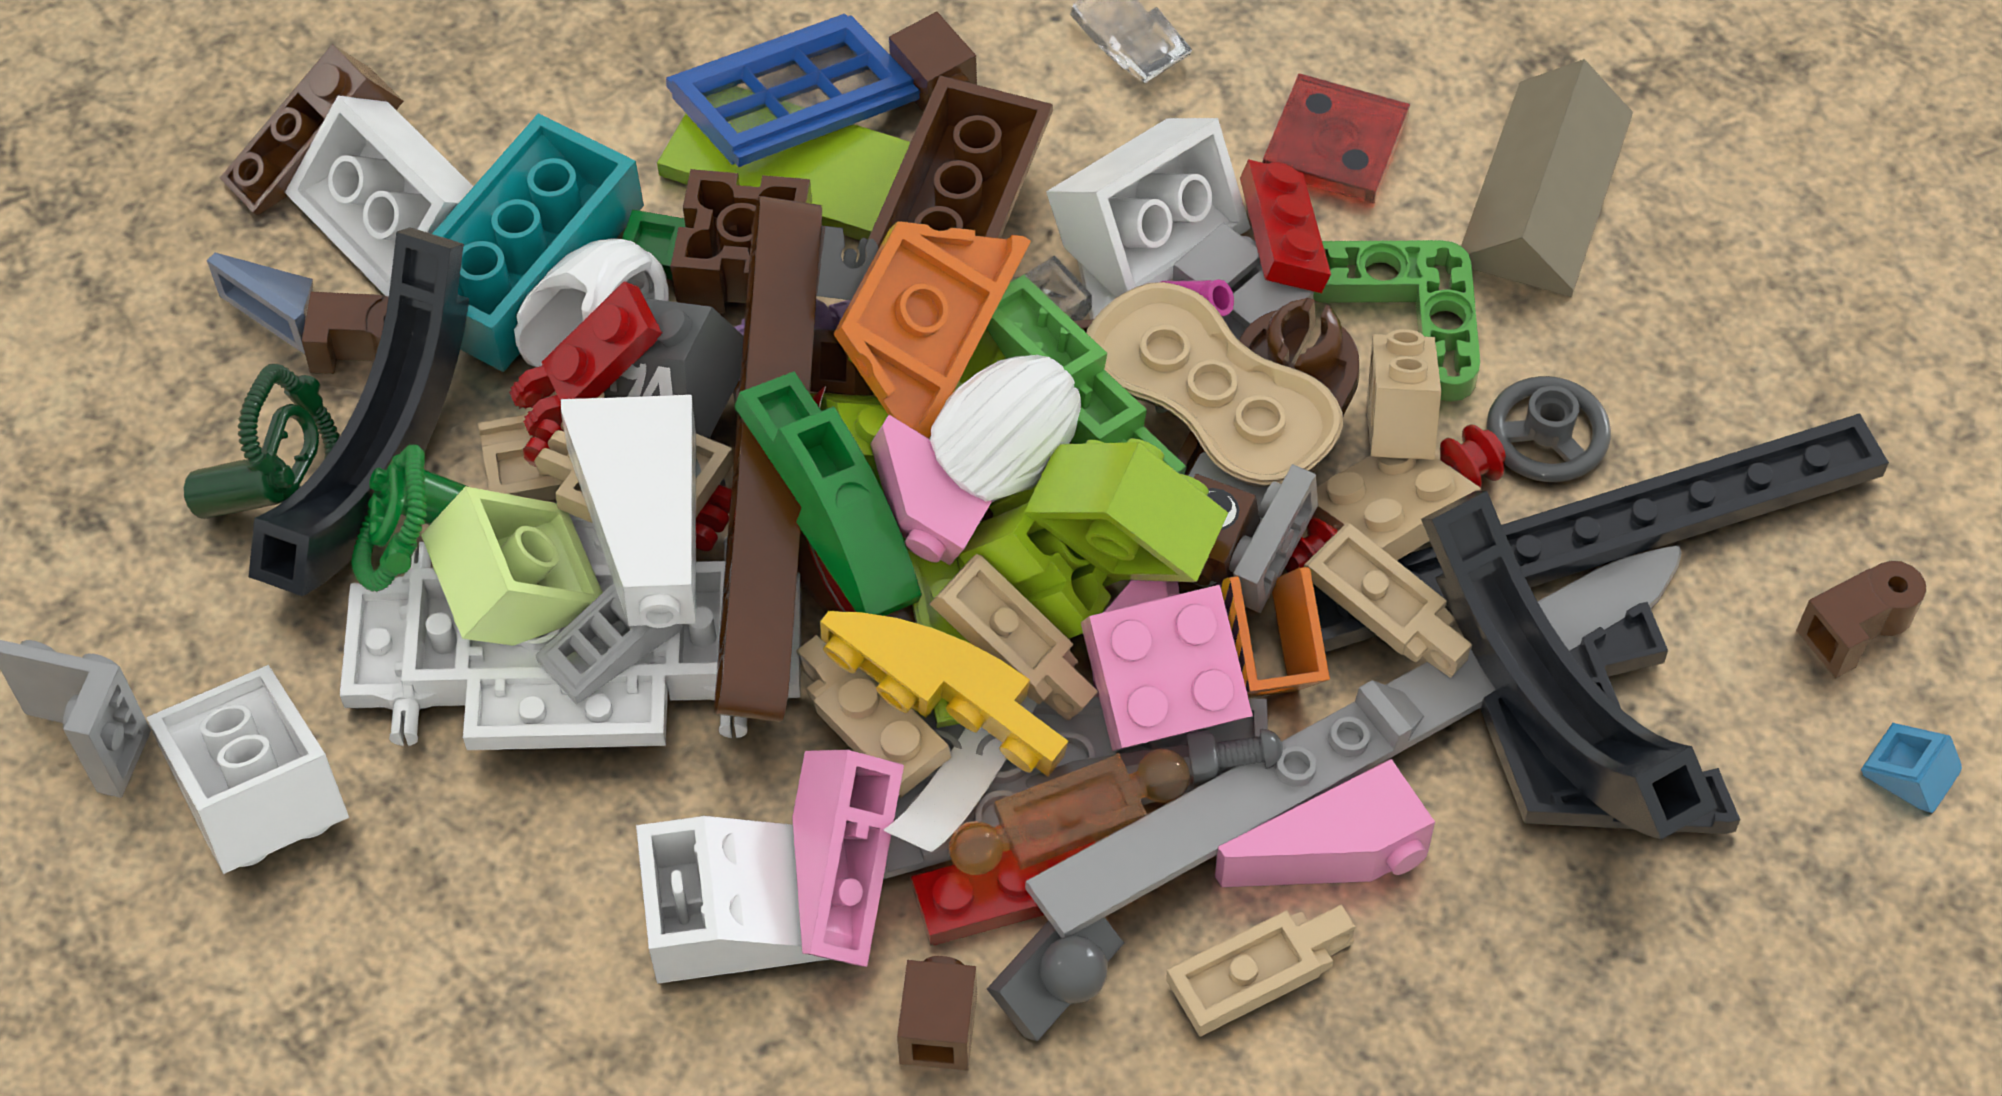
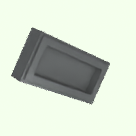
M1105 917L1072 936L1064 938L1060 937L1048 920L989 985L987 990L1025 1038L1038 1041L1070 1004L1087 1002L1099 994L1107 980L1108 961L1121 948L1124 942Z

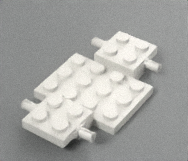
M569 514L601 590L604 592L614 582L594 525L591 522ZM727 537L724 539V561L696 562V623L681 624L682 630L577 705L536 659V654L565 627L514 646L462 639L434 569L431 568V559L425 544L419 541V553L416 548L412 555L411 568L405 572L403 577L395 578L388 588L378 592H371L360 583H350L340 698L344 708L385 707L393 710L389 740L400 746H404V735L408 746L418 742L417 730L420 709L431 706L465 705L463 740L467 750L666 746L668 692L670 701L714 700ZM797 573L788 698H799L801 695V658L796 653V650L801 647L802 584L800 573ZM620 620L612 625L622 637L629 631ZM598 636L589 641L601 655L609 650ZM576 651L566 657L581 674L590 667ZM720 715L719 733L724 737L732 738V716ZM735 717L736 738L747 734V718Z

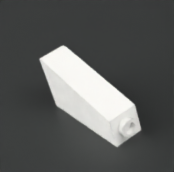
M692 395L561 399V413L567 450L628 625L666 628L674 624L696 623V431Z

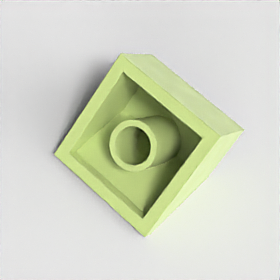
M465 486L421 534L433 564V569L439 579L462 639L514 646L566 627L603 593L569 513L558 509L557 503Z

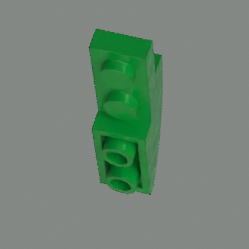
M795 371L741 391L735 404L736 410L802 507L796 523L854 610L861 613L886 616L919 602L922 593L897 522L870 465L835 407L833 406L821 411Z

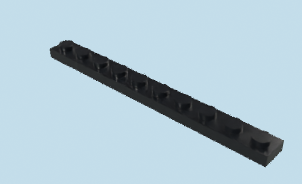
M1859 413L1502 524V527L1529 587H1534L1883 477L1889 462ZM1433 547L1409 553L1397 560L1444 598L1435 577L1444 572ZM1313 584L1325 652L1377 636ZM1446 603L1445 608L1451 613V611H1450V609H1449V607H1448V605H1447V603Z

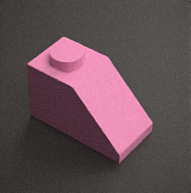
M888 415L871 442L884 495L902 536L906 538V546L913 553L927 561L939 562L942 560L951 565L964 550L993 500L985 502L961 489L936 460L930 439Z

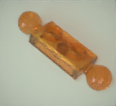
M1157 749L1149 752L1141 759L1136 772L1128 774L1120 754L1005 797L995 801L994 812L1000 823L999 825L993 827L982 821H970L962 824L955 830L949 842L950 858L960 871L969 875H983L992 871L1000 862L1003 852L1010 849L1020 870L1107 837L1146 816V811L1140 800L1144 797L1160 803L1171 802L1179 798L1189 784L1190 772L1188 765L1178 753L1169 749Z

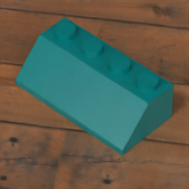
M539 113L532 119L432 233L464 244L458 295L470 299L460 350L502 372L508 368L520 353L516 346L514 329L518 324L517 313L526 296L567 254L593 241L616 239L626 228L632 209L640 211L643 208L644 202L635 160Z

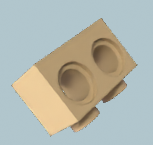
M1406 329L1394 330L1387 335L1372 334L1367 390L1371 457L1435 460L1441 400V384L1435 337H1424L1419 332Z

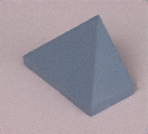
M214 253L207 259L215 286L221 298L305 354L302 336L311 291L313 292V279L219 253Z

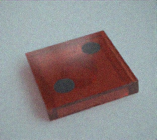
M1299 73L1262 163H1285L1304 174L1306 185L1374 204L1407 122L1410 104Z

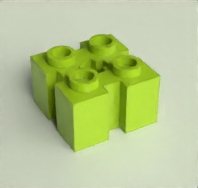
M1036 484L1031 490H1024L992 502L989 508L993 512V517L978 524L964 550L959 554V558L966 564L976 554L981 555L1069 639L1083 634L1081 627L1083 620L1104 611L1112 597L1104 587L1121 580L1111 579L1024 513L1037 486Z

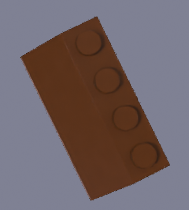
M939 76L868 239H874L878 248H880L889 229L898 221L926 224L937 231H945L950 228L975 230V236L1001 239L1052 115L1053 104Z

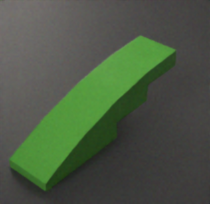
M1025 275L1010 282L986 329L1006 359L1030 355L1047 356L1058 362L1072 376L1075 381L1074 388L1078 389L1081 397V410L1071 443L1086 444L1087 440H1098L1104 443H1127L1131 438L1140 439L1160 449L1165 456L1163 461L1179 474L1185 475L1186 466L1144 427L1147 409L1104 370L1108 353Z

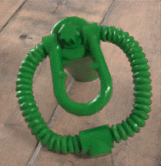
M419 445L407 446L399 455L393 457L386 470L378 467L370 477L369 487L375 491L368 502L370 509L367 511L368 515L364 518L366 521L362 523V528H360V533L357 535L358 539L354 545L352 569L356 580L371 592H378L388 588L397 574H403L411 568L412 555L417 548L416 541L422 531V525H430L466 486L424 470L425 452ZM400 516H406L401 530L391 538ZM391 538L379 560L381 565L376 571L373 570L371 557L374 545L383 547Z

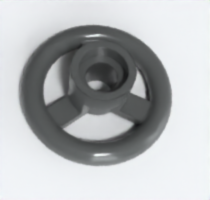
M1530 377L1513 383L1497 396L1487 416V430L1493 432L1504 447L1506 460L1503 463L1518 474L1538 481L1563 482L1581 477L1601 462L1610 445V420L1601 402L1581 385L1559 377ZM1530 397L1525 420L1506 421L1510 409L1519 401ZM1579 407L1586 413L1592 426V439L1586 451L1572 438ZM1534 440L1542 446L1552 447L1566 462L1549 464L1532 460L1521 454L1511 442Z

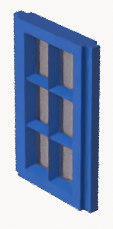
M845 13L666 78V87L672 93L674 101L732 165L736 164L738 167L919 99L920 90L913 84L914 79L852 15L847 16Z

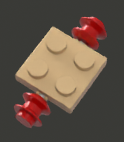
M1470 424L1462 430V444L1452 438H1446L1441 441L1439 448L1440 460L1436 457L1435 460L1371 457L1370 455L1345 471L1332 476L1328 481L1317 487L1318 506L1307 525L1308 536L1300 538L1285 569L1289 573L1297 568H1303L1304 564L1346 523L1352 524L1395 560L1401 559L1430 541L1421 518L1474 491H1481L1482 475L1491 481H1498L1503 477V462L1506 460V454L1502 443L1493 432L1482 430L1478 426Z

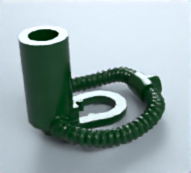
M273 363L268 364L260 371L250 391L247 393V397L244 398L245 402L240 410L241 416L238 418L240 422L238 424V429H240L238 436L241 437L239 443L243 445L241 451L245 452L244 457L246 459L197 469L189 473L183 488L187 507L192 514L201 519H209L277 505L285 501L301 487L300 484L318 452L319 434H321L324 443V459L340 437L331 414L323 406V398L319 394L321 384L316 378L309 375L297 376L289 368H285L284 365ZM277 384L284 388L285 395L294 404H287L276 410L261 447L259 446L260 442L257 441L259 437L256 435L258 433L256 430L258 425L256 423L259 421V412L268 394L271 392L270 390ZM289 418H293L299 423L304 434L303 448L299 455L294 456L295 463L292 468L276 455L281 440L288 438V433L284 429Z

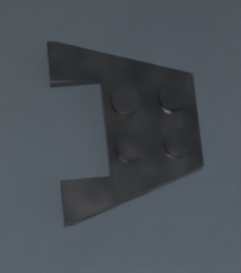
M1643 602L1627 610L1623 619L1605 630L1599 627L1584 636L1580 645L1570 650V652L1590 678L1620 707L1608 677L1663 664L1668 648L1648 602ZM1496 690L1483 698L1481 713L1524 823L1633 829L1602 810L1557 769L1519 724ZM1719 768L1703 771L1718 808L1678 831L1716 834L1736 832L1741 819Z

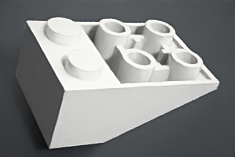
M710 816L636 825L648 945L657 984L829 960L802 953L793 825Z

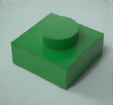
M632 209L622 239L632 241L645 251L650 252L662 265L666 273V279L673 280L671 261L678 227H685L684 218Z

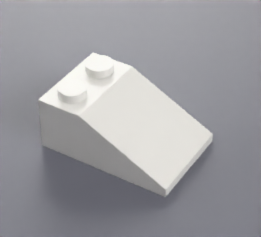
M269 665L146 717L197 825L223 874L238 867L256 864L269 853L298 840L316 837L324 833L330 826L349 818L326 754Z

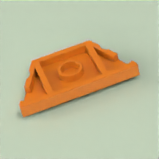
M900 221L889 229L833 333L888 415L896 418L926 438H930L931 427L945 405L946 400L958 384L1031 242L1029 239L1019 235H1011L1007 239L975 236V230L960 228L937 231L926 224Z

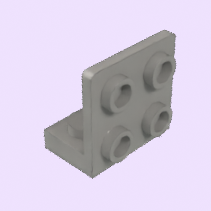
M1203 452L1189 474L1190 477L1194 478L1195 474H1199L1256 495L1260 522L1252 538L1245 535L1239 541L1232 555L1229 570L1233 572L1234 577L1238 576L1240 579L1244 606L1261 613L1276 585L1277 577L1281 576L1318 506L1316 474L1292 464L1282 484L1273 481L1269 487L1248 485L1229 476L1209 458L1206 452ZM1211 580V582H1210L1209 585H1206V586H1205V585H1198V586H1201V587H1203V588H1207V587H1209V586H1211V585H1213V584H1215V583H1217V582H1214V581Z
M0 640V670L23 712L30 716L63 723V730L97 793L122 798L151 729L120 666L112 660L97 654H85L81 658L58 653L51 647L33 640H24L21 644Z

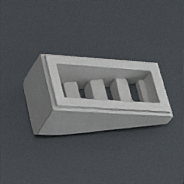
M613 583L536 654V659L577 705L676 635L682 628L681 624H674L666 628H654L647 625L629 626ZM619 620L629 629L623 637L612 626ZM596 636L609 648L603 655L589 642ZM574 651L590 666L582 674L566 658Z

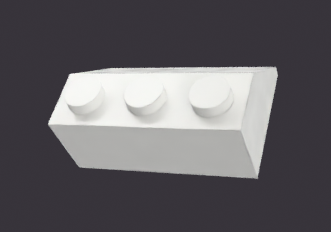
M337 96L285 193L385 296H389L396 232L411 227L432 234L473 188V185L388 102Z
M1167 118L1046 191L1064 248L1116 298L1137 286L1173 279L1174 263L1223 222L1240 235L1250 229L1218 118Z

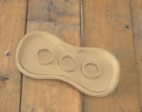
M1165 282L1147 283L1137 286L1118 296L1102 309L1087 329L1086 333L1108 353L1104 370L1135 399L1161 407L1179 417L1189 426L1209 458L1225 473L1238 481L1258 487H1269L1273 481L1282 484L1292 464L1307 471L1310 470L1329 453L1340 436L1343 427L1342 411L1336 398L1323 383L1302 371L1272 362L1251 351L1234 336L1218 310L1205 297L1191 289Z

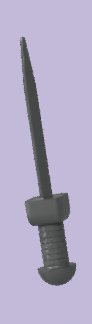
M1260 729L1259 737L1218 743L1215 742L1214 735L1208 731L1188 732V744L1076 760L1056 767L1049 777L1043 773L1033 775L1026 779L1025 784L1027 788L1032 790L1083 792L1193 775L1194 786H1201L1219 776V769L1262 762H1265L1266 769L1271 768L1281 758L1283 745L1278 735L1267 729Z

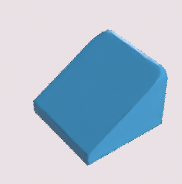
M1892 723L1861 768L1864 777L1911 805L1933 813L1959 776L1962 764L1950 735Z

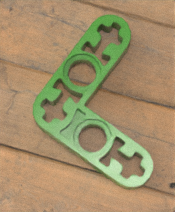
M1443 240L1322 241L1331 275L1322 294L1314 292L1313 299L1315 302H1416L1418 332L1424 337H1435L1441 384V400L1453 402L1470 396L1476 388L1480 368V351L1472 265L1469 254L1465 249L1454 242ZM1373 263H1387L1398 271V275L1391 280H1377L1366 272V268ZM1348 265H1356L1354 278H1348ZM1435 266H1445L1447 273L1450 274L1448 289L1439 290V271ZM1440 311H1449L1457 314L1462 319L1463 324L1456 329H1441L1431 321L1430 317ZM1455 350L1454 368L1456 373H1459V376H1448L1446 368L1443 367L1446 351Z

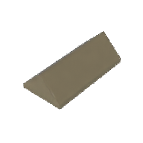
M1585 59L1519 83L1461 244L1469 254L1472 270L1572 297L1633 111Z

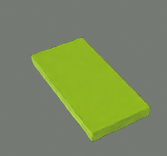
M733 86L705 98L714 108L754 93ZM779 102L790 114L804 109L785 102ZM766 107L728 121V123L737 133L777 118ZM685 113L660 156L657 167L659 176L686 185L688 184L690 169L738 173L740 185L760 187L762 175L810 179L812 204L822 205L821 226L843 228L845 236L861 240V238L868 240L910 145V141L852 124L738 167L736 164L732 165Z

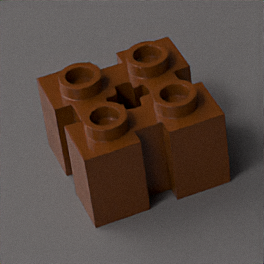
M690 169L683 203L685 227H678L671 261L676 302L713 307L718 313L723 314L726 312L728 302L746 303L752 226L758 197L764 196L812 203L810 179L762 175L760 187L741 186L738 173Z

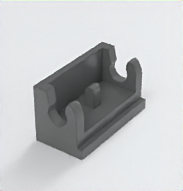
M821 226L816 296L852 300L879 250L875 240L861 238L857 247L859 251L857 262V253L854 249L845 250L842 261L841 254L845 247L843 228Z

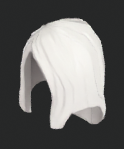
M623 239L593 241L567 254L533 288L519 308L516 316L518 324L514 329L516 346L527 364L534 367L542 366L541 362L624 281L638 286L644 298L669 301L666 273L659 261L639 245Z
M1041 355L1012 357L1000 360L981 370L948 397L932 425L930 442L935 452L936 460L961 489L985 502L991 500L994 502L1024 490H1031L1038 483L1051 455L1060 444H1069L1074 437L1081 410V397L1078 389L1074 388V379L1054 359Z

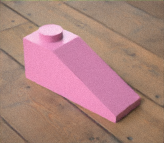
M851 750L805 751L792 816L803 954L867 967L891 834L885 832L884 828L894 822L904 769L903 764Z
M1390 759L1218 846L1215 878L1221 887L1371 882L1391 871L1394 875H1401L1418 866L1426 858L1435 821L1393 760Z

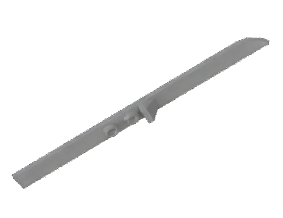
M1670 546L1622 558L1592 571L1539 600L1538 603L1562 642L1570 651L1580 645L1582 638L1599 627L1605 630L1623 619L1626 611L1635 605L1648 602L1650 608L1657 604L1679 566L1682 554L1679 546ZM1471 649L1468 661L1451 678L1426 662L1386 685L1372 680L1359 687L1355 702L1281 741L1283 753L1273 767L1266 769L1265 762L1236 766L1027 880L1025 889L1060 937L1072 936L1217 855L1218 846L1351 780L1481 708L1483 698L1496 689L1486 676Z

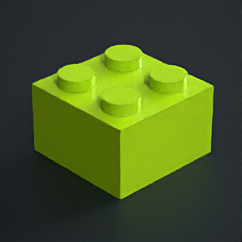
M1135 438L1129 439L1127 443H1104L1098 440H1087L1086 444H1060L1051 455L1024 510L1026 515L1113 580L1197 582L1228 515L1225 509L1207 496L1209 490L1203 483L1190 476L1179 474L1163 461L1165 456L1160 449L1146 441Z

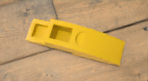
M828 611L820 621L821 640L827 643L823 647L827 656L846 671L855 673L860 668L879 682V685L876 687L877 692L899 711L908 713L913 708L926 718L941 698L949 702L945 707L947 712L958 723L975 733L981 727L1002 742L999 747L1001 753L1025 772L1031 773L1034 768H1037L1049 777L1064 758L1068 740L1021 706L1028 695L1030 679L999 658L964 640L934 628L899 618L861 612Z

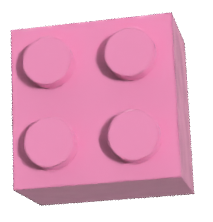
M1220 585L1092 615L1081 622L1112 751L1253 716Z

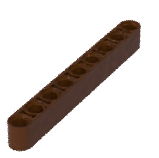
M759 196L757 199L751 236L739 393L795 371L810 394L822 205ZM738 411L714 713L715 715L782 722L789 693L800 527L796 520L802 507Z

